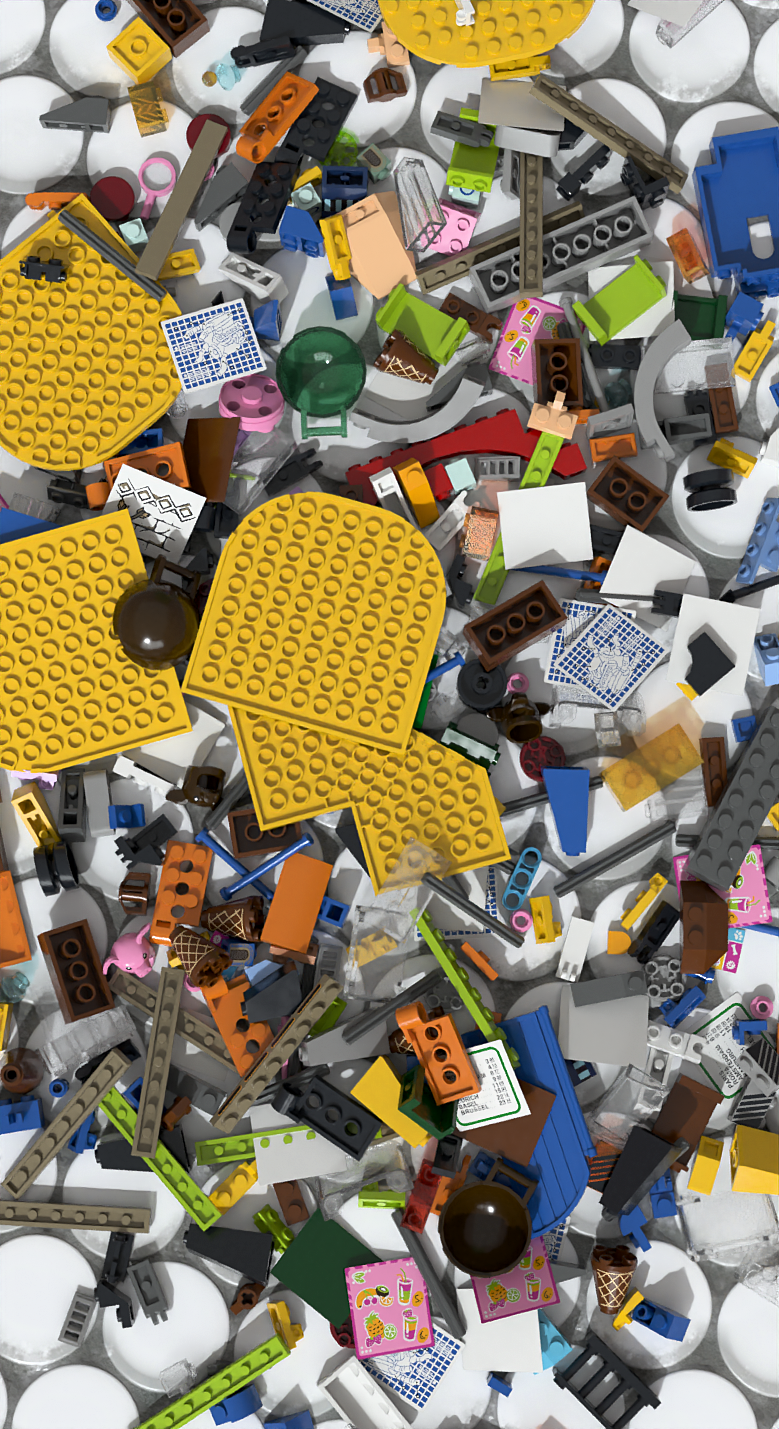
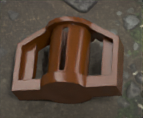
M384 67L373 71L363 82L368 103L377 101L388 102L407 94L402 73ZM390 76L395 77L398 90L393 89ZM372 78L375 80L376 87L378 90L377 94L373 93V89L370 82Z
M129 872L120 883L118 900L126 914L147 916L151 883L150 873ZM128 880L145 881L144 886L125 885ZM123 901L142 902V908L124 906Z
M177 1096L173 1100L174 1103L162 1114L160 1124L166 1130L173 1131V1126L185 1114L188 1115L192 1111L190 1107L192 1102L186 1096L184 1098Z
M255 1282L244 1284L238 1293L237 1299L231 1304L229 1309L237 1315L243 1309L254 1308L258 1303L260 1293L266 1287Z

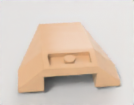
M394 191L374 193L337 213L342 215L352 257L348 265L350 275L373 296L380 300L389 295L400 283L406 286L417 280L415 275L416 265L405 209Z

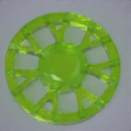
M341 131L340 137L337 138V142L334 143L328 154L329 158L324 163L318 160L322 167L323 165L331 166L333 160L338 161V166L340 164L352 166L358 156V148L354 138L348 133ZM343 137L348 139L345 144L340 142ZM354 147V152H346V148ZM345 156L350 160L346 165L342 161Z

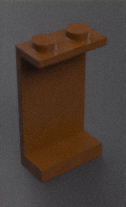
M679 1073L651 1132L671 1143H675L680 1137H683L690 1144L689 1149L669 1167L678 1173L681 1170L688 1172L689 1167L687 1164L717 1103L721 1105L725 1097L721 1093L682 1073Z

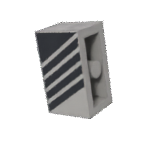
M761 1038L745 1049L735 1062L768 1097L779 1089V1055L764 1038Z
M747 1078L727 1119L737 1125L762 1130L767 1120L765 1115L768 1109L772 1110L777 1101V1097H775L777 1092L775 1091L766 1097L750 1078Z

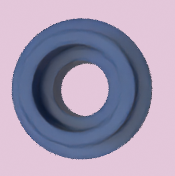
M99 0L95 6L96 16L102 21L113 20L117 15L115 2L112 0ZM108 8L110 9V12L103 13V10Z

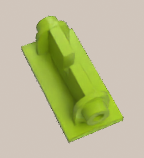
M337 996L309 1031L308 1035L312 1037L333 1027L348 1003Z
M266 1204L261 1211L252 1216L254 1219L253 1223L261 1233L270 1231L275 1237V1251H279L280 1254L285 1252L295 1237L293 1232L281 1221L278 1213L269 1204Z

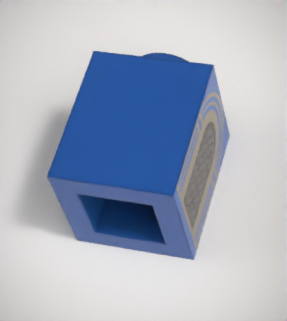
M222 938L221 948L230 954V958L233 960L231 966H253V960L257 955V948L254 942L238 938Z

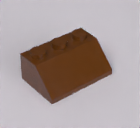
M580 338L534 339L531 345L534 403L547 406L548 401L554 403L556 393L560 391L566 393L562 406L568 407L567 410L583 406Z

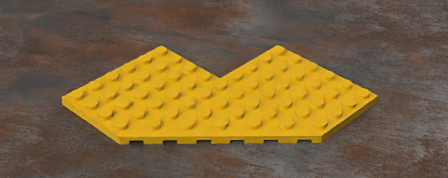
M228 706L261 832L351 807L376 897L423 884L421 878L426 872L433 874L438 879L511 860L486 769L450 748L448 749L425 734L412 728L405 755L403 756Z

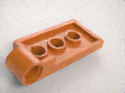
M287 71L240 129L239 132L242 136L236 144L237 154L255 164L261 163L317 94L319 89L316 84Z
M176 442L104 461L108 483L98 482L85 487L91 511L104 509L122 464L140 471L146 470L147 474L183 489L191 488L182 443ZM167 464L169 472L165 476H160L158 473L159 467Z
M168 840L166 857L164 858L166 864L162 868L149 942L173 947L169 936L177 927V924L199 928L213 850L208 846ZM184 861H191L193 863V869L188 873L180 870V865ZM180 883H185L189 886V891L185 895H179L176 893V887ZM175 906H182L185 912L182 917L175 918L172 916V909Z
M420 1001L396 1009L397 1023L400 1029L403 1030L407 1043H412L420 1065L425 1068V1077L437 1106L479 1093L482 1090L451 1013L429 1020L427 1012ZM434 1027L437 1029L438 1037H431L427 1032V1028ZM436 1050H445L447 1053V1059L439 1058L436 1054ZM445 1071H453L456 1075V1080H448L445 1076Z

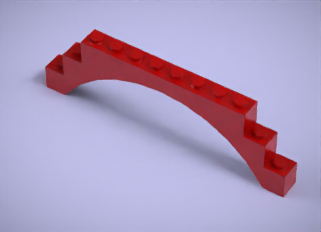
M508 408L498 411L494 417L488 418L484 416L475 420V424L470 426L466 424L454 428V432L448 434L443 432L433 437V440L415 442L411 445V448L403 450V448L396 449L390 452V456L385 458L377 456L369 460V464L363 466L361 464L353 465L345 472V477L348 485H362L363 503L377 507L379 501L369 477L388 467L394 473L393 467L410 458H414L419 461L423 469L438 461L460 455L473 454L520 456L521 460L530 462L542 431L529 428L527 433H524L516 410L512 409L509 411ZM570 442L562 444L551 473L563 480H567L586 472L587 466L577 443L572 445ZM394 473V476H395V478H396V481H397V483L399 484V481H398V479H397V477H396V475H395V473Z

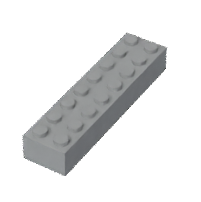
M635 196L543 235V291L651 244L653 234ZM520 246L469 268V278L485 313L492 314L527 299L520 298L519 294Z

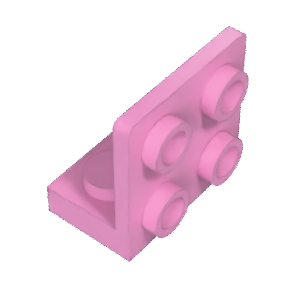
M439 198L434 204L421 243L422 246L450 257L467 250L474 228L479 222L482 213Z

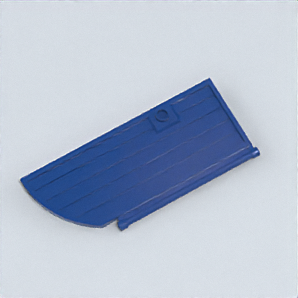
M542 1005L538 1008L539 1010L495 1023L497 1028L500 1027L506 1034L507 1039L505 1041L508 1046L514 1048L519 1056L518 1062L521 1066L513 1070L516 1078L556 1095L528 1166L524 1167L502 1157L504 1164L532 1180L535 1178L540 1181L527 1205L532 1221L531 1239L551 1231L571 1214L584 1195L589 1183L591 1168L587 1156L594 1157L598 1155L555 1034L547 1005ZM480 1028L461 1034L465 1049L489 1043ZM509 1178L512 1190L523 1199L528 1188Z

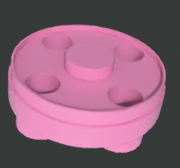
M250 374L227 381L221 388L219 394L220 415L222 418L240 417L238 429L268 433L274 429L275 424L281 420L284 414L285 398L283 390L276 381L267 376Z

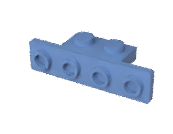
M766 498L762 505L753 535L746 548L742 564L738 569L736 578L738 583L753 584L759 566L771 572H777L779 522L776 520L779 515V498Z

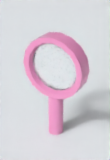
M155 157L148 159L139 169L138 179L141 188L147 193L140 218L144 220L149 219L155 198L168 195L176 185L177 176L175 169L169 161L163 158Z

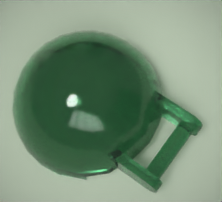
M317 326L296 333L287 345L281 349L276 362L275 375L277 386L284 400L294 410L301 413L302 440L313 436L335 435L348 438L347 410L359 399L366 382V363L360 347L346 333L332 327ZM341 415V426L308 428V416L328 418Z

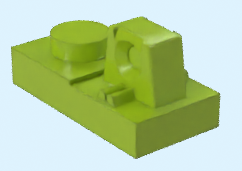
M364 1181L362 1191H359L358 1208H402L405 1210L406 1192H401L398 1189L379 1192L378 1181Z

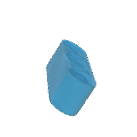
M534 847L526 848L521 852L515 869L507 883L501 898L502 905L507 910H517L521 907L539 868L542 855ZM528 851H532L537 855V861L534 864H528L525 861L524 857ZM519 872L525 873L528 877L527 883L523 886L518 885L515 881V877ZM510 893H514L518 897V903L514 907H510L506 903V897Z

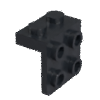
M631 156L625 157L620 178L623 185L629 187L631 191L630 197H636L642 211L649 207L654 209L662 205L670 186L667 177L645 186Z

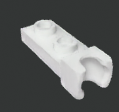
M465 490L459 494L448 509L424 534L430 545L439 553L467 521L471 519V513L475 514L472 511V507L477 511L481 507L479 502H475L472 506L464 504V500L467 498Z
M121 755L112 770L128 779L134 776L133 781L146 787L147 783L155 786V792L164 796L170 790L177 789V786L137 768L136 762Z
M648 1020L647 1046L673 1054L695 1064L700 1063L702 1056L694 1052L693 1047L703 1048L707 1042L705 1038Z

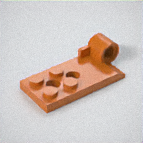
M220 974L218 982L213 987L208 988L205 985L200 987L240 1078H243L272 1042L274 1035L267 1020L249 1023V1029L246 1032H240L236 1028L238 1020L245 1019L248 1021L247 1015H242L240 1002L244 1001L243 992L251 988L245 974L228 982H225ZM254 1040L259 1044V1050L256 1053L247 1051L246 1043L248 1041Z

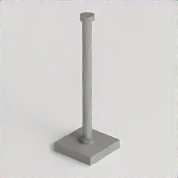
M566 297L559 301V305L565 312L573 337L580 338L581 359L601 413L590 416L587 419L585 433L589 441V439L599 438L630 428L634 409L631 403L612 410L609 409L572 308V298Z

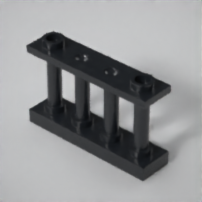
M592 1329L585 1335L588 1342L587 1348L563 1373L556 1367L552 1370L555 1376L553 1381L562 1390L566 1387L606 1429H623L644 1406L647 1407L650 1404L656 1409L661 1404L659 1397ZM599 1353L605 1359L603 1361L604 1365L578 1390L569 1380L593 1355L596 1356ZM616 1370L622 1376L620 1378L621 1382L595 1407L586 1397L610 1372L613 1373ZM633 1387L639 1393L637 1395L638 1399L612 1425L603 1414L627 1389L630 1390Z

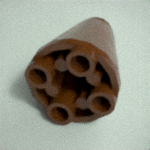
M19 1047L11 1049L3 1055L0 1060V1083L5 1089L11 1093L25 1094L40 1085L44 1075V1066L40 1055L36 1051ZM13 1070L17 1074L16 1077L11 1075L13 1073Z

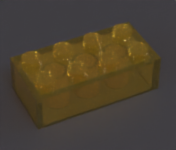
M677 724L606 768L599 775L622 812H625L701 765L704 761L681 725Z

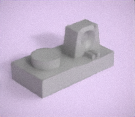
M504 149V155L497 157L495 167L497 173H503L500 182L501 191L511 200L520 199V154L515 150Z

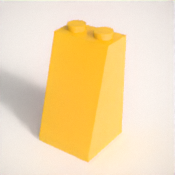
M386 1054L381 1055L350 1093L412 1147L416 1148L419 1145L423 1147L432 1138V1135L398 1110L402 1077Z
M737 1125L729 1150L732 1191L779 1195V1134Z

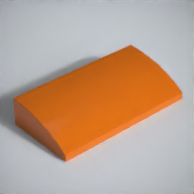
M295 853L285 860L260 938L262 942L303 954L307 953L333 865L299 853Z
M10 870L0 873V968L32 960Z

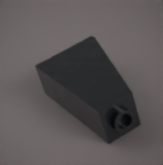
M268 0L260 42L289 36L294 47L299 45L343 43L345 35L350 33L351 23L318 6L288 0Z
M182 1124L173 1126V1131H168L165 1128L159 1129L158 1138L187 1173H190L191 1166ZM125 1137L101 1142L94 1151L96 1162L101 1164V1169L154 1172L142 1157L131 1155L132 1145Z
M634 1125L599 1203L606 1207L605 1211L615 1217H618L619 1214L629 1216L681 1154L682 1148L646 1128Z
M190 1223L189 1230H185L183 1244L186 1245L190 1253L259 1285L268 1287L276 1241L273 1234L210 1226L207 1230L203 1231L198 1224Z

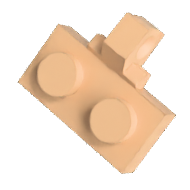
M381 22L383 33L378 34L376 38L367 39L368 52H380V55H386L388 68L410 65L408 49L398 41L385 22Z
M557 391L554 403L548 401L547 406L534 403L527 427L571 440L578 416L566 412L568 407L562 406L566 393Z

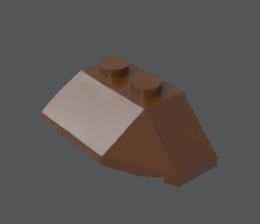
M680 880V974H704L728 951V904L704 881Z

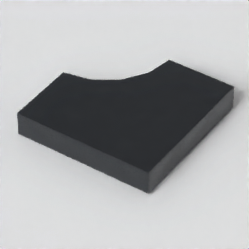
M706 632L702 633L687 646L692 658V667L684 680L699 697L735 668V665Z

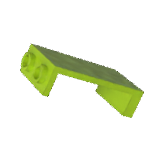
M461 107L460 118L478 123V110ZM482 124L486 126V130L494 134L488 147L481 145L473 147L455 141L450 167H448L446 185L479 192H491L500 148L494 144L496 125Z
M638 255L633 257L635 265L584 305L579 300L572 305L575 314L601 346L667 296L664 280L659 275L655 277L651 272L653 268L646 259L641 260Z
M401 283L390 292L387 303L378 310L375 319L381 330L390 335L394 329L401 330L426 356L445 367L470 331L468 322L461 317L458 320L451 318L409 294Z

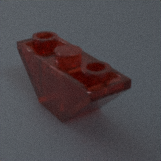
M423 1158L415 1177L400 1223V1227L420 1234L423 1233L442 1179L441 1175L431 1173L433 1161Z

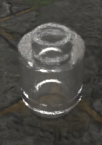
M480 337L461 344L460 348L456 350V355L461 366L469 365L488 358L487 353L490 352V348L486 339L481 340Z
M183 388L175 402L166 412L172 418H181L189 410Z

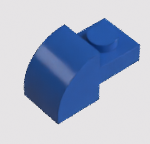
M324 896L317 918L343 928L351 906Z
M637 1205L629 1216L619 1214L618 1226L623 1236L632 1232L629 1238L635 1248L641 1247L643 1252H646L652 1247L640 1226L648 1221Z
M251 1384L236 1390L209 1409L216 1426L230 1421L232 1423L239 1421L259 1410L263 1404L255 1385Z

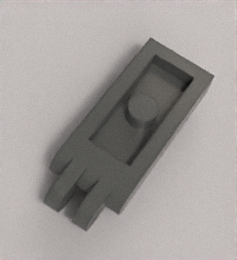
M441 111L437 112L430 131L432 134L473 147H479V145L488 147L494 135L493 132L486 130V126Z
M150 1258L128 1266L126 1269L145 1317H151L154 1325L159 1324L157 1314H160L163 1322L167 1321L166 1310L169 1309Z

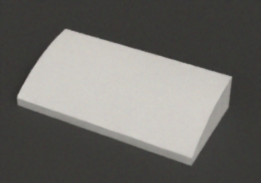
M354 1355L316 1384L351 1429H413Z

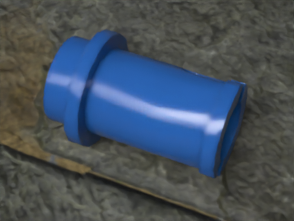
M711 967L704 974H685V976L702 980L704 984H712L715 970H712Z
M66 1079L53 1080L49 1085L51 1095L57 1098L64 1096L69 1090L67 1086L69 1082ZM58 1084L62 1086V1091L56 1087Z

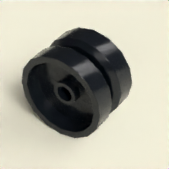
M726 468L711 469L685 476L683 478L684 490L692 493L686 498L687 510L693 512L709 511L736 504L738 502L736 490L729 488L734 483L733 470Z
M474 659L462 667L458 674L456 690L459 699L465 706L472 710L485 711L494 708L501 702L506 693L508 681L505 671L500 665L487 672L480 660ZM480 681L486 684L483 690L481 687H477V684Z
M68 840L55 842L52 850L47 845L34 848L35 868L40 886L46 897L59 894L61 886L66 891L79 888L78 869Z

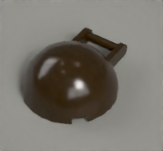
M159 554L155 560L150 579L129 586L119 597L113 614L114 635H118L124 647L121 650L132 662L150 670H168L185 661L192 653L201 623L200 613L194 602L201 572L197 570L190 571L168 561L166 556ZM166 569L188 579L186 591L172 582L162 580L163 570Z
M500 1157L497 1158L485 1181L480 1180L465 1184L453 1192L444 1203L439 1215L438 1233L440 1234L444 1254L459 1270L474 1277L490 1278L506 1274L521 1262L531 1243L532 1221L527 1205L540 1181L535 1178L532 1180L504 1164V1160ZM498 1171L528 1188L523 1199L509 1187L493 1182Z

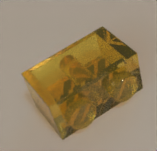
M153 81L127 87L141 138L167 131L165 123L169 122L166 109H161L159 102L163 101L160 88H155Z

